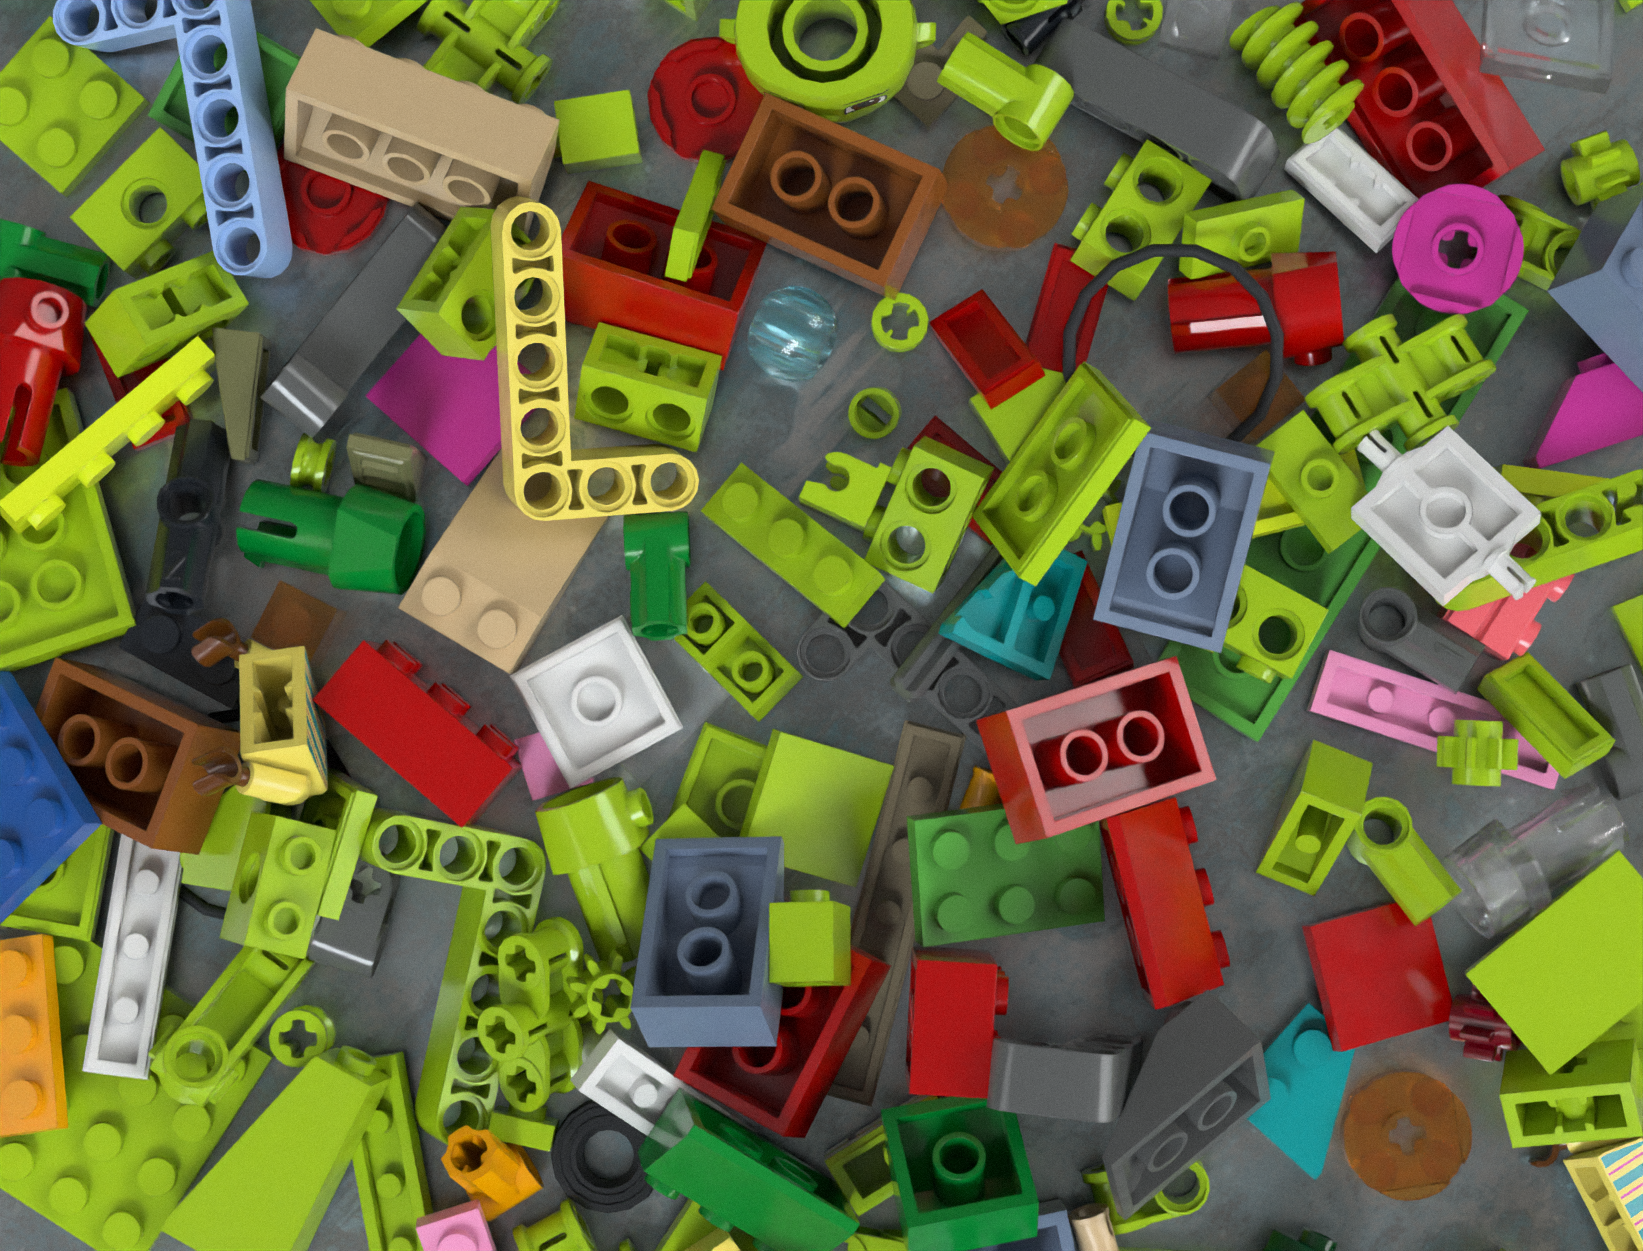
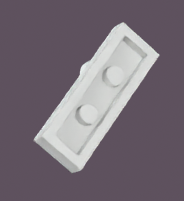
M592 1022L581 1025L583 1034V1064L571 1078V1082L578 1091L648 1136L679 1087L757 1133L747 1120L716 1099L674 1077L673 1070L612 1029H609L608 1032L604 1029L601 1034H598L594 1030Z

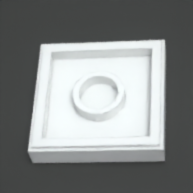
M624 615L510 675L570 789L684 728L636 637L633 636V632Z

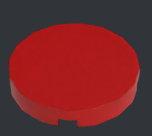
M716 36L690 39L670 50L654 72L647 93L650 120L662 143L681 159L694 163L699 162L703 149L725 155L724 160H727L726 163L733 162L764 98L749 81L736 54V45Z
M284 143L277 151L289 227L294 245L302 251L331 256L351 253L373 239L387 219L391 203L390 198L284 159Z

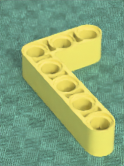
M515 196L506 199L498 205L491 221L502 466L506 495L525 515L534 520L542 521L664 512L683 508L692 501L697 493L699 478L697 469L691 461L671 447L663 444H642L571 450L562 242L559 220L552 209L532 198ZM524 212H535L540 223L538 235L529 244L516 245L511 235V228L515 218ZM527 278H539L543 287L542 298L539 303L531 309H518L515 304L514 295L519 283ZM542 343L546 352L545 362L542 367L531 374L520 373L517 361L521 350L528 344ZM546 408L549 420L545 431L536 437H523L520 427L524 415L531 409ZM664 463H674L677 472L673 484L666 490L653 491L651 476L655 469ZM600 468H612L614 483L610 490L599 496L589 495L587 486L592 473ZM539 472L550 473L552 483L548 494L540 500H525L523 492L528 478Z

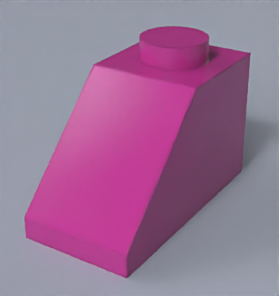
M1606 353L1577 362L1580 374L1561 383L1523 459L1524 467L1541 469L1643 435V393Z

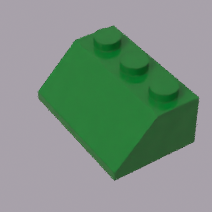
M680 1087L637 1151L643 1171L647 1173L644 1180L652 1188L673 1200H676L680 1193L701 1205L698 1212L716 1227L726 1232H731L733 1227L736 1226L755 1237L752 1244L759 1251H832L850 1238L860 1225L852 1207L836 1181Z

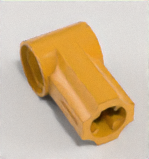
M468 1125L459 1128L448 1136V1147L441 1161L450 1178L465 1189L470 1200L479 1199L486 1221L491 1222L544 1188V1183L537 1168L521 1145L508 1142L505 1144L490 1130H475Z

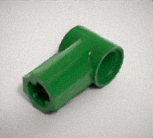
M0 219V280L14 277L41 280L65 288L82 298L87 306L98 308L100 300L105 295L110 278L111 258L106 253L46 237V233L41 230Z
M688 511L624 515V554L626 570L630 571L631 578L630 621L632 623L633 636H641L650 641L673 640L676 636L687 634L686 568H691Z

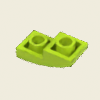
M706 581L687 600L688 633L676 636L674 640L760 722L803 676Z

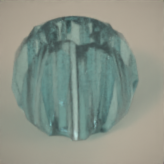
M795 285L776 288L763 299L754 315L748 332V351L756 364L776 379L789 382L809 380L823 368L831 354L839 330L838 316L828 301L812 289Z

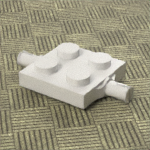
M1447 426L1424 446L1408 451L1403 455L1378 430L1370 432L1369 438L1366 436L1360 442L1357 450L1363 453L1383 473L1376 487L1351 507V519L1442 606L1447 604L1472 581L1483 578L1488 574L1501 584L1515 600L1522 598L1524 592H1529L1536 579L1531 577L1509 555L1514 545L1540 524L1541 512L1456 432Z

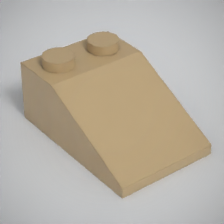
M501 448L429 554L398 608L505 672L514 674L521 667L610 516L542 521L534 520L525 515L506 495L503 484ZM539 472L528 478L523 492L525 500H540L548 494L552 483L549 473Z

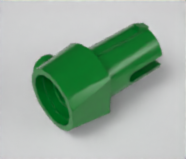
M262 479L253 481L242 499L240 512L287 521L296 525L295 527L263 520L259 522L257 530L243 526L236 528L239 549L241 552H244V557L260 569L265 567V562L328 575L333 588L398 595L406 592L415 579L423 554L426 534L425 513L421 505L358 483L351 487L344 497Z

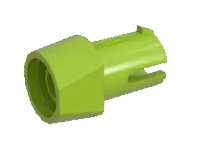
M612 777L595 781L555 796L542 803L535 810V814L553 875L568 874L599 960L608 961L610 953L613 949H616L622 955L623 963L638 958L650 880L639 846L650 834L647 826L653 824L654 817L649 798L643 788L640 787L629 791L623 778Z

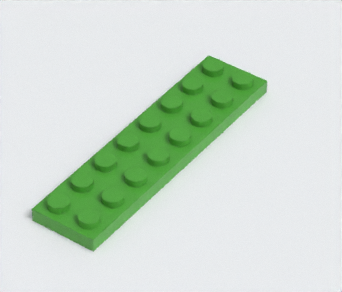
M1448 259L1447 266L1457 269L1460 268V266H1458L1457 264L1453 263ZM1398 275L1369 322L1383 315L1393 314L1398 322L1394 330L1402 343H1405L1453 315L1436 312L1420 304L1402 286ZM1503 294L1491 306L1464 314L1468 321L1465 330L1484 360L1490 359L1494 364L1497 363L1529 310ZM1355 353L1348 354L1336 375L1361 364ZM1485 380L1466 392L1441 402L1440 405L1446 415H1455L1458 422H1460ZM1314 408L1309 418L1331 446H1333L1336 439L1318 409ZM1398 424L1381 433L1402 455L1407 452L1404 447L1407 438ZM1356 448L1355 452L1365 488L1369 493L1376 487L1383 472ZM1306 525L1252 538L1245 565L1329 610L1292 679H1282L1275 675L1271 684H1268L1236 667L1241 656L1225 647H1222L1221 653L1215 651L1211 653L1200 647L1173 640H1168L1155 662L1177 656L1191 702L1254 742H1259L1381 546L1361 529L1328 554ZM1269 617L1263 621L1259 628V641L1268 652L1279 654L1289 645L1291 634L1289 627L1283 620L1277 617Z

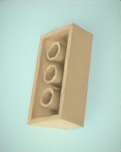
M316 28L286 87L284 159L411 207L418 202L433 215L452 221L461 206L496 209L503 201L515 196L528 197L539 202L555 152L559 119L546 115L541 109L533 105L516 104L487 93L480 86L472 82L455 81L426 70L422 65L411 59L394 58L365 47L361 42L350 36H336ZM532 211L521 213L514 220V223L526 236L535 214Z

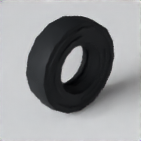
M588 1100L571 1111L555 1133L551 1152L555 1178L567 1197L585 1209L603 1213L629 1210L648 1198L654 1190L644 1180L647 1173L643 1171L637 1153L647 1135L595 1101ZM600 1131H617L627 1137L632 1145L634 1153L632 1166L627 1173L619 1178H599L590 1171L585 1163V1145L590 1137Z

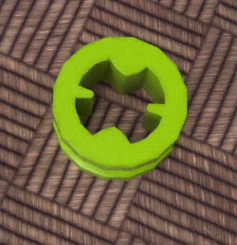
M1109 0L1104 11V25L1107 33L1116 42L1125 46H1138L1146 43L1155 35L1163 15V6L1160 0H1135L1138 9H1148L1150 13V19H1143L1141 23L1143 29L1131 30L1127 20L1118 21L1116 17V10L1123 12L1126 5L1124 1L1126 0Z
M898 293L895 301L885 297L878 302L873 311L871 328L874 338L881 347L890 352L903 353L911 351L921 344L927 333L929 318L926 308L919 299L910 294ZM896 306L907 307L906 316L909 317L914 313L918 321V326L908 329L907 339L904 340L891 338L893 330L891 329L885 333L881 324V320L891 318L893 307Z
M303 433L298 442L292 463L290 486L302 488L304 485H311L314 491L325 493L335 464L336 440L327 438L324 443H316L314 438Z

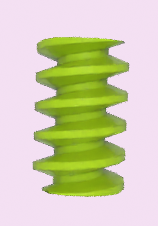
M1295 1L1282 8L1278 5L1269 6L1257 11L1238 26L1229 39V46L1236 51H1243L1241 57L1245 67L1250 70H1258L1256 77L1261 87L1266 90L1273 89L1271 96L1275 106L1280 109L1289 108L1286 113L1287 121L1295 128H1304L1301 133L1302 141L1306 144L1318 142L1338 128L1349 117L1355 107L1354 100L1363 90L1364 84L1361 80L1356 79L1341 86L1338 81L1349 67L1346 60H1339L1328 66L1323 63L1332 52L1334 45L1329 40L1320 42L1312 47L1309 45L1308 42L1316 34L1319 26L1315 21L1311 20L1295 27L1293 23L1303 12L1304 8L1300 2Z

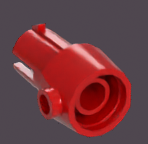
M1336 251L1271 253L1272 267L1246 270L1270 297L1284 333L1283 359L1294 356V362L1302 366H1316L1331 361L1332 348L1343 346L1344 342ZM1229 272L1192 280L1187 276L1168 278L1169 312L1175 354L1271 344V336L1257 300Z
M20 277L0 280V443L4 440L11 408L13 407V414L0 461L1 464L27 467L39 464L60 377L78 373L81 363L87 305L82 298L69 290L41 280Z

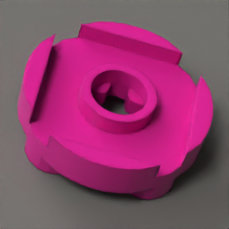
M1452 184L1423 195L1404 212L1394 233L1392 255L1402 286L1420 304L1444 314H1469L1491 306L1511 288L1522 265L1524 242L1514 214L1497 195L1474 185ZM1456 231H1463L1468 234V245L1477 248V255L1474 260L1464 259L1459 269L1447 266L1448 256L1438 252V247L1441 240L1452 241Z

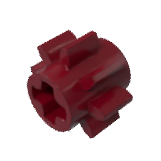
M1472 984L1471 995L1463 993L1456 995L1450 1010L1449 1036L1453 1041L1465 1042L1463 1057L1488 1062H1501L1503 1059V1049L1517 1051L1522 1041L1474 984Z

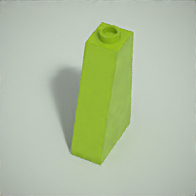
M342 1046L341 1049L336 1047L315 1055L166 1218L161 1231L196 1251H307L391 1077L375 1069L377 1062L372 1056L354 1047Z

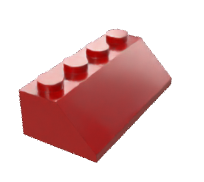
M1305 0L1301 3L1304 8L1303 12L1293 23L1295 27L1311 20L1315 21L1319 28L1308 42L1309 45L1312 47L1325 40L1331 41L1334 45L1333 50L1323 63L1328 66L1339 60H1346L1349 64L1348 70L1338 82L1342 86L1359 79L1364 84L1363 90L1354 100L1355 107L1347 120L1368 154L1418 199L1438 188L1452 184L1474 185L1486 189L1545 151L1542 143L1452 0Z

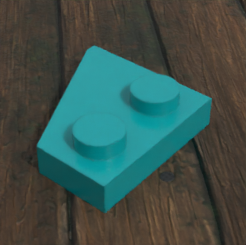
M1063 549L1037 586H1034L1019 578L1007 561L1003 559L941 624L938 634L1035 681L1050 680L1088 561Z
M1304 1001L1263 1047L1271 1099L1248 1117L1247 1120L1316 1180L1323 1170L1355 1048L1343 1052L1333 1051L1325 1017L1309 1002Z

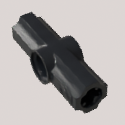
M190 419L188 423L176 426L166 484L160 489L157 496L159 523L145 595L149 605L157 606L168 614L190 615L194 610L204 609L214 548L219 544L223 535L220 513L231 452H229L226 429L216 425L212 420ZM188 513H200L198 517L192 520H180L182 516Z

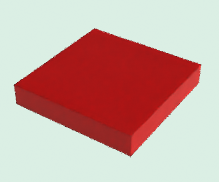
M1392 901L1302 926L1333 1051H1347L1449 1021L1453 1002L1431 917L1414 926L1397 902Z

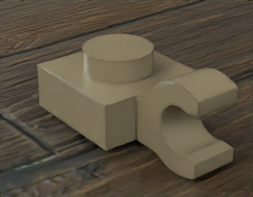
M970 15L960 23L939 50L932 44L916 50L914 65L902 89L892 97L927 130L959 98L957 94L936 82L952 52L967 31L984 42L987 39L986 35L988 32Z

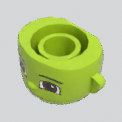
M740 0L735 19H720L719 37L736 45V54L749 81L763 96L769 93L837 124L850 122L870 114L886 104L902 89L914 65L916 50L928 47L936 41V23L917 22L916 11L911 0ZM836 18L844 20L854 27L857 32L854 44L847 53L837 59L827 61L812 59L798 47L801 35L805 29L818 20Z

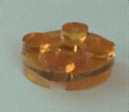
M994 125L986 126L980 130L976 129L965 135L950 152L942 173L949 184L942 200L946 216L949 217L954 228L966 240L981 248L992 251H1022L1044 238L1057 224L1068 198L1069 190L1066 169L1056 146L1049 138L1040 150L1030 151L1011 143L999 133ZM1008 170L1017 175L1015 187L1022 191V195L1017 200L1007 198L1002 204L992 199L994 190L986 184V181L991 175L1001 178Z
M1400 1069L1387 1071L1370 1078L1363 1086L1356 1088L1349 1095L1346 1110L1341 1119L1340 1141L1349 1167L1368 1187L1392 1199L1413 1201L1434 1196L1442 1192L1452 1182L1450 1179L1458 1173L1462 1163L1465 1165L1470 1154L1472 1127L1464 1104L1443 1082L1419 1071ZM1408 1117V1121L1412 1126H1421L1423 1130L1422 1137L1415 1138L1412 1141L1413 1150L1408 1152H1402L1399 1143L1389 1142V1131L1396 1129L1397 1120Z

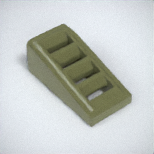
M212 328V343L229 452H231L233 460L242 464L255 465L259 457L265 401L260 396L267 387L272 342L258 332Z
M353 432V435L349 434L346 448L355 484L358 483L412 503L418 501L428 462L425 453L410 444Z

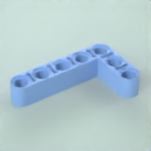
M57 0L53 9V24L57 34L64 41L72 45L100 52H115L177 38L210 235L216 260L225 271L234 275L272 278L281 274L290 263L293 244L251 0H214L206 8L203 0H157L155 15L148 21L145 15L147 0ZM97 7L99 22L96 29L90 34L88 18L92 10ZM225 43L227 60L221 70L217 72L214 66V54L216 49ZM235 106L238 112V124L233 133L228 136L224 127L227 112ZM243 170H246L249 176V188L246 195L239 199L235 190V182L238 175ZM256 233L260 240V253L258 258L251 263L246 254V245L249 238Z

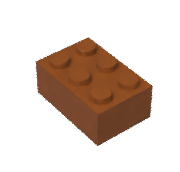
M766 93L711 210L724 224L895 301L949 184L941 170Z
M55 657L35 713L102 824L151 849L199 855L224 789L208 797L197 793L193 788V782L207 776L208 773L202 766L192 764V760L222 746L229 747L238 755L240 750V731L104 667Z

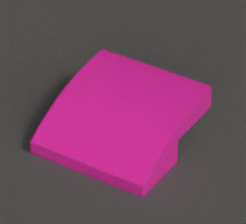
M420 333L365 395L466 486L475 479L502 448L497 345L488 353L484 361L444 356ZM517 361L520 373L531 374L526 367ZM537 408L531 409L524 415L521 426Z

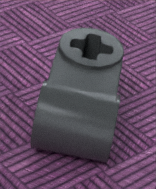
M380 851L382 856L386 855V853ZM358 858L339 921L320 917L313 936L309 960L372 979L385 947L389 930L388 922L400 887L401 875L393 874ZM369 866L373 868L372 879L381 883V888H377L365 896L361 893L363 883L355 880L354 874L362 872Z

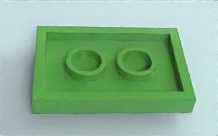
M1003 803L907 816L915 942L920 946L930 947L1105 921L1099 821L1046 839L1015 844Z

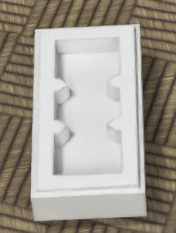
M1339 127L1318 142L1305 143L1287 160L1284 167L1287 173L1375 253H1378L1394 237L1396 227L1404 212L1419 200Z

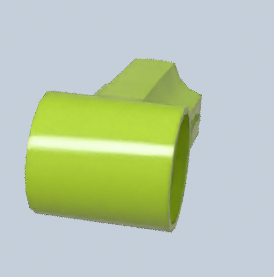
M969 31L962 37L936 81L992 116L995 128L1003 137L1011 143L1030 151H1038L1044 146L1074 99V91L1071 85L1055 71L1038 64H1029L1024 67Z
M1375 797L1364 803L1362 816L1346 842L1347 847L1355 859L1370 867L1414 926H1417L1441 910L1457 897L1462 890L1414 830L1412 818L1403 804L1390 797ZM1370 819H1379L1386 822L1394 833V842L1388 845L1374 843L1367 837L1364 831V822Z

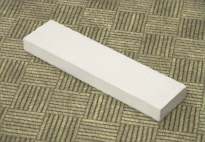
M121 834L82 1071L150 1080L151 1070L149 1068L153 1059L148 1056V1053L156 1044L183 868L180 864V852L151 849Z

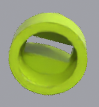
M879 386L868 387L854 396L849 405L848 417L851 426L858 434L869 439H878L888 435L897 427L901 418V406L895 394L890 390ZM868 397L892 416L887 424L862 405Z

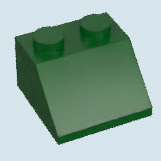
M952 1096L881 1110L895 1204L906 1251H967L1037 1237L1039 1201L1016 1113L988 1108L986 1106L987 1098Z

